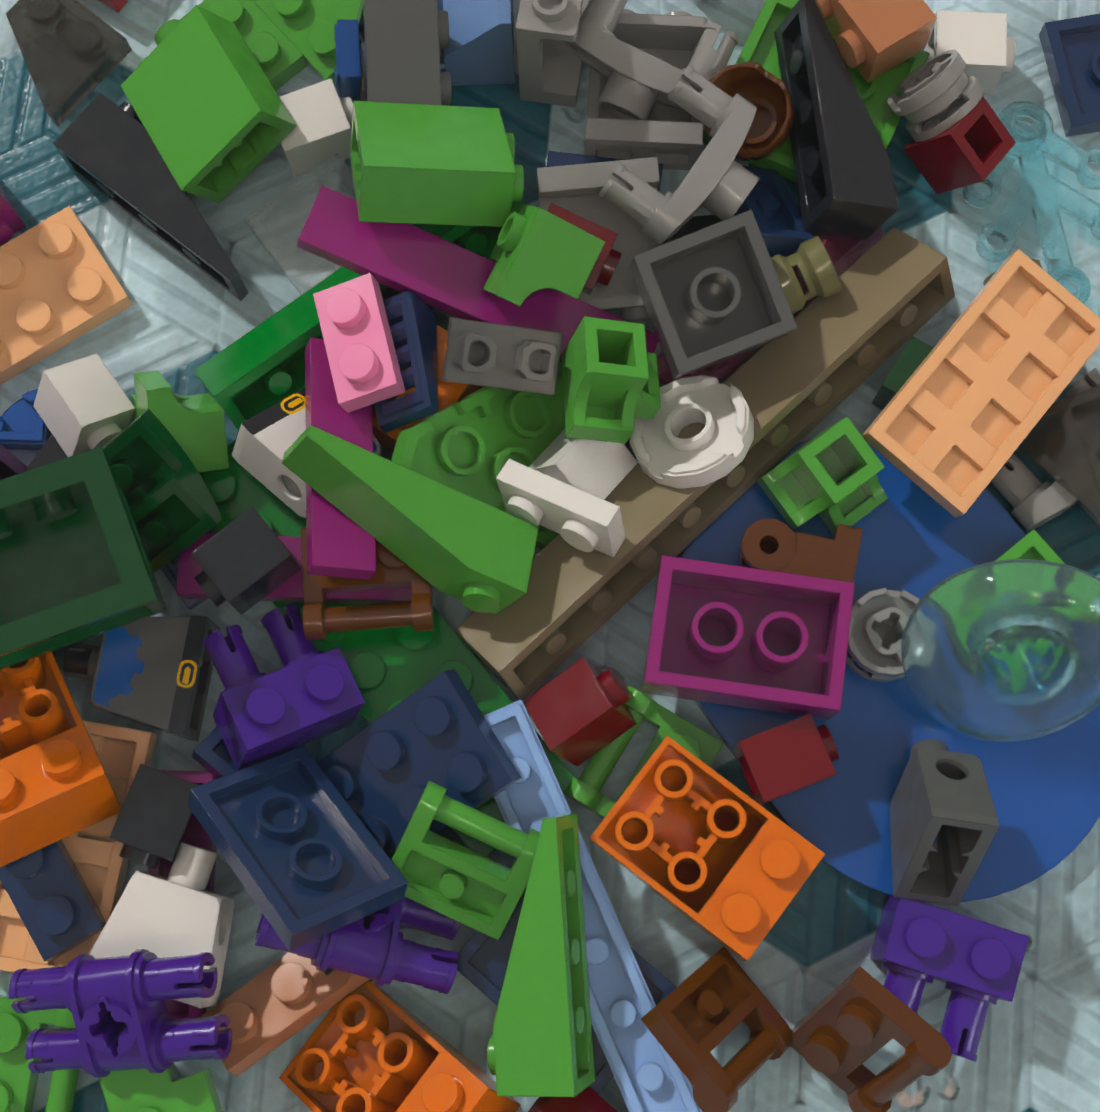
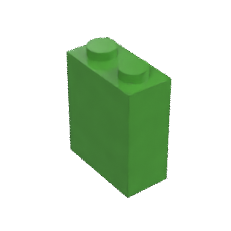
M195 5L186 16L179 20L176 27L149 56L140 62L134 72L120 85L180 189L220 203L297 126L235 24L198 5Z
M371 101L353 102L350 161L359 222L503 227L511 214L512 203L521 202L524 190L522 165L514 164L513 133L505 132L499 108Z

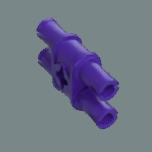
M404 897V899L291 951H288L262 913L254 945L274 950L278 949L310 958L311 965L316 966V970L325 972L328 967L371 978L374 985H390L392 980L448 994L457 972L458 964L455 963L458 960V952L433 948L406 940L403 933L399 932L400 926L409 929L413 928L453 940L459 929L460 922Z
M137 949L129 956L95 959L92 955L82 954L63 967L23 968L16 970L9 984V999L26 997V1000H17L11 1005L16 1013L23 1014L30 1011L67 1008L72 1013L75 1028L35 1029L30 1033L25 1049L26 1060L33 1058H42V1060L31 1061L28 1065L29 1070L32 1073L39 1074L56 1070L83 1069L87 1074L101 1078L108 1076L111 1071L147 1069L150 1073H162L169 1069L174 1062L226 1059L232 1046V1028L219 1030V1027H227L230 1023L226 1014L173 1019L168 1014L165 1001L168 999L212 997L217 987V967L203 968L204 966L214 964V956L209 952H201L196 955L158 958L155 953L149 952V950Z

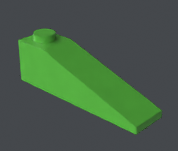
M312 425L284 452L281 462L284 466L368 534L373 536L436 589L462 600L463 605L476 612L497 614L527 593L538 526Z
M577 813L561 814L544 818L542 821L494 1019L493 1034L489 1039L487 1047L488 1067L491 1074L496 1075L497 1096L575 1097L595 1082Z

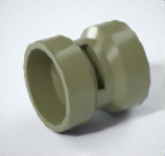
M818 235L801 243L798 251L787 257L777 254L771 257L792 314L802 310L805 302L815 296L825 299L842 291L837 273ZM794 266L796 267L798 274L803 282V285L805 287L804 289H801L798 279L792 269V267Z

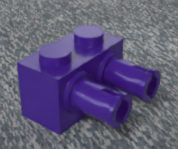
M298 604L285 605L284 610L286 614L282 615L280 608H276L261 619V624L263 628H266L283 665V668L269 674L259 672L242 635L243 632L240 625L227 626L226 631L228 635L225 637L221 629H219L202 641L225 688L220 693L212 716L237 771L352 725L365 704L364 698L340 648L336 647L326 652L318 651L313 640L306 641L303 619Z
M893 895L886 896L869 958L883 962L882 968L887 969L883 986L915 1013H918L926 982L932 984L933 979L946 983L945 989L951 992L940 1033L947 1040L952 1054L976 1062L978 1057L976 1054L989 1004L996 1005L997 1000L1013 1001L1029 936L919 900L894 897Z

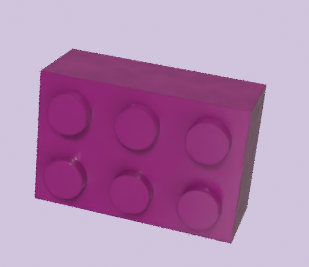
M662 555L657 576L641 693L797 716H805L811 713L813 718L831 719L841 710L855 583Z

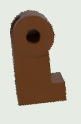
M761 519L746 529L739 548V563L741 567L853 582L863 529L838 524L832 539L793 532L784 522L776 519Z

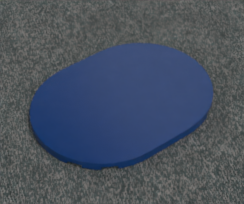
M811 439L797 443L773 467L782 462L784 459H786L788 456H790L792 453H794L796 450H798ZM870 446L885 467L877 475L888 499L852 525V527L863 529L853 579L855 586L852 606L869 591L885 587L887 590L901 592L905 590L919 598L930 611L935 627L934 645L926 660L903 678L886 683L867 680L855 673L846 663L841 710L829 720L813 718L816 727L824 724L833 737L839 755V760L832 762L836 774L827 780L771 801L769 804L782 822L825 853L821 859V862L843 877L849 878L862 886L887 896H893L889 814L891 800L910 759L912 746L925 739L940 740L947 745L949 751L972 754L981 760L999 822V828L961 902L994 897L1030 883L1057 866L1075 850L1100 817V632L1097 626L1092 630L1083 628L1026 676L1027 684L1015 695L1008 696L1003 693L990 679L986 668L935 610L1025 537V533L986 488L964 515L955 518ZM755 482L685 548L682 558L741 566L739 563V548L744 533L751 524L761 519H776L784 522L790 529L791 527L760 485ZM818 514L800 527L792 530L796 533L799 532L832 539L833 536ZM1055 594L997 643L1010 657L1066 610L1065 603ZM847 651V656L851 659L852 657ZM853 662L858 669L863 671V668H861L856 662ZM696 701L708 722L736 759L733 747L739 741L802 717Z

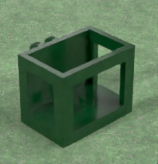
M102 446L0 480V670L167 610L118 473Z

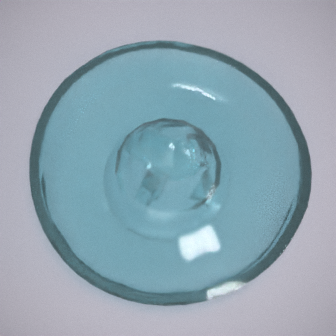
M1033 559L994 561L954 573L931 588L919 600L907 621L902 635L901 660L908 684L921 704L937 722L958 734L989 742H1016L1040 738L1065 729L1100 705V578L1069 565Z

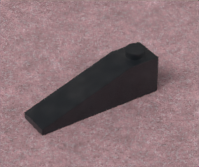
M799 0L775 30L774 34L781 80L788 88V92L791 93L796 115L790 132V141L803 228L806 232L867 240L898 210V191L893 181L890 158L815 1Z
M99 93L53 142L69 168L242 301L249 292L237 269L187 192L182 191L132 105L123 102L118 107L103 94Z

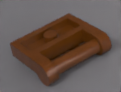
M301 528L304 595L302 613L306 641L327 639V633L393 627L413 626L414 632L434 631L432 584L376 539V572L370 580L307 574L306 528ZM411 587L412 590L411 601L329 608H327L326 593Z
M724 946L641 1018V1021L694 1086V1101L703 1112H728L738 1101V1090L768 1059L775 1060L780 1058L793 1042L792 1030ZM744 1021L750 1028V1040L722 1067L710 1052L736 1026Z
M860 966L797 1022L792 1029L793 1042L791 1047L802 1055L812 1068L823 1073L847 1094L848 1103L853 1112H887L891 1107L892 1098L922 1075L932 1076L937 1074L950 1063L952 1057L951 1048L941 1033ZM895 1039L905 1048V1053L879 1074H873L862 1064L890 1040Z

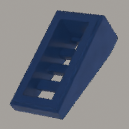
M403 291L383 300L400 371H402L401 375L405 391L413 387L416 388L415 392L398 398V395L374 403L378 427L385 433L438 412L436 314L412 291Z

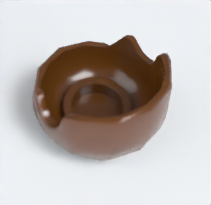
M750 61L725 66L709 80L732 98L738 93L757 107L751 127L735 159L757 161L769 157L788 140L796 115L791 93L788 92V88L782 80L765 70L759 63ZM703 123V126L707 134H709L711 128H709Z

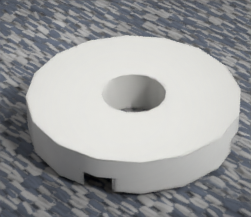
M706 375L679 378L660 387V410L653 420L634 418V432L630 437V445L643 472L658 484L678 489L706 486L727 476L744 460L754 440V419L741 391L732 384H730V388L725 384H720L716 377ZM699 422L705 424L704 429L694 437L687 439L677 437L679 432L691 423Z

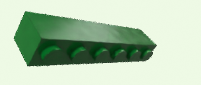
M411 224L489 259L502 227ZM344 267L339 268L194 370L212 397L224 409L225 415L238 431L241 423L305 388V347L310 337L323 339L313 294L362 275ZM379 283L383 300L401 293ZM426 304L431 310L435 308L429 304Z

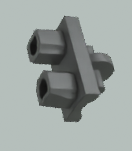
M449 318L447 350L442 380L555 395L563 333Z

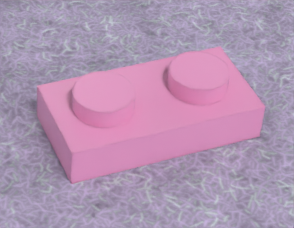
M371 273L314 293L313 296L338 404L349 413L405 393L380 285Z

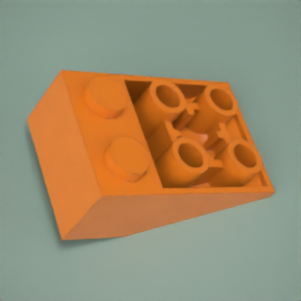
M52 652L0 670L1 868L120 813L122 809Z
M668 735L589 838L682 915L743 962L749 960L825 855L824 852Z
M370 979L333 1006L279 1077L312 1112H516L521 1105L512 1096H497L496 1082L379 986L374 985V982Z

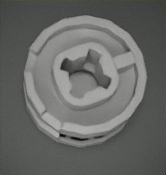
M955 49L945 51L919 66L897 85L902 91L900 96L897 97L895 93H892L888 97L887 103L897 117L905 116L908 120L905 128L915 142H923L936 137L964 118L983 96V87L973 75L967 76L965 74L966 63Z
M885 587L869 591L852 606L847 648L852 658L850 659L847 656L846 663L855 673L867 680L886 683L903 678L926 660L934 645L935 627L930 611L919 598L905 590L902 592L887 590ZM853 662H856L861 668H863V671L858 669Z

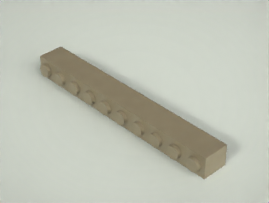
M895 227L889 230L878 242L869 246L860 258L838 277L842 291L825 299L821 297L815 298L794 318L798 327L796 330L785 337L765 344L749 360L741 363L733 375L723 383L730 388V384H732L741 391L754 419V440L744 460L727 476L706 486L685 489L658 484L643 472L638 462L604 499L620 506L626 536L614 558L595 549L592 552L578 550L568 544L560 534L557 535L533 558L526 594L497 614L472 611L469 617L455 629L476 658L519 700H523L658 574L662 555L676 557L757 482V479L772 468L955 297L948 259L945 255ZM699 422L691 423L685 426L677 437L682 439L694 437L704 429L705 424Z

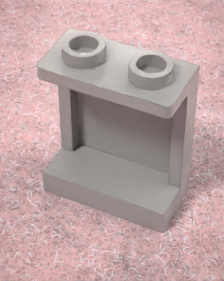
M520 0L515 28L520 100L576 107L583 61L568 48L565 41L574 42L577 39L580 17H582L589 0Z
M624 9L613 34L617 39L679 69H686L704 32L703 28L708 19L701 16H692L682 11L659 15L638 14ZM590 67L584 155L625 160L658 157V163L663 164V169L690 171L701 155L703 123L685 110L655 102L647 120L619 119L598 105V100L608 79Z
M658 157L537 168L536 178L540 208L548 211L552 203L618 233L612 249L621 252L622 255L608 286L596 282L590 295L581 291L578 299L608 313L621 312V318L628 322L650 320L629 266L633 256L660 245L641 232L644 226L606 199H601L598 195L607 180L613 176L614 170L620 163L657 190V185L660 182Z

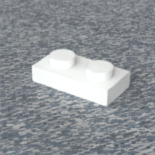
M508 459L496 478L508 514L535 526L541 525L559 533L568 544L578 550L592 552L595 549L614 558L626 538L620 506L511 459Z

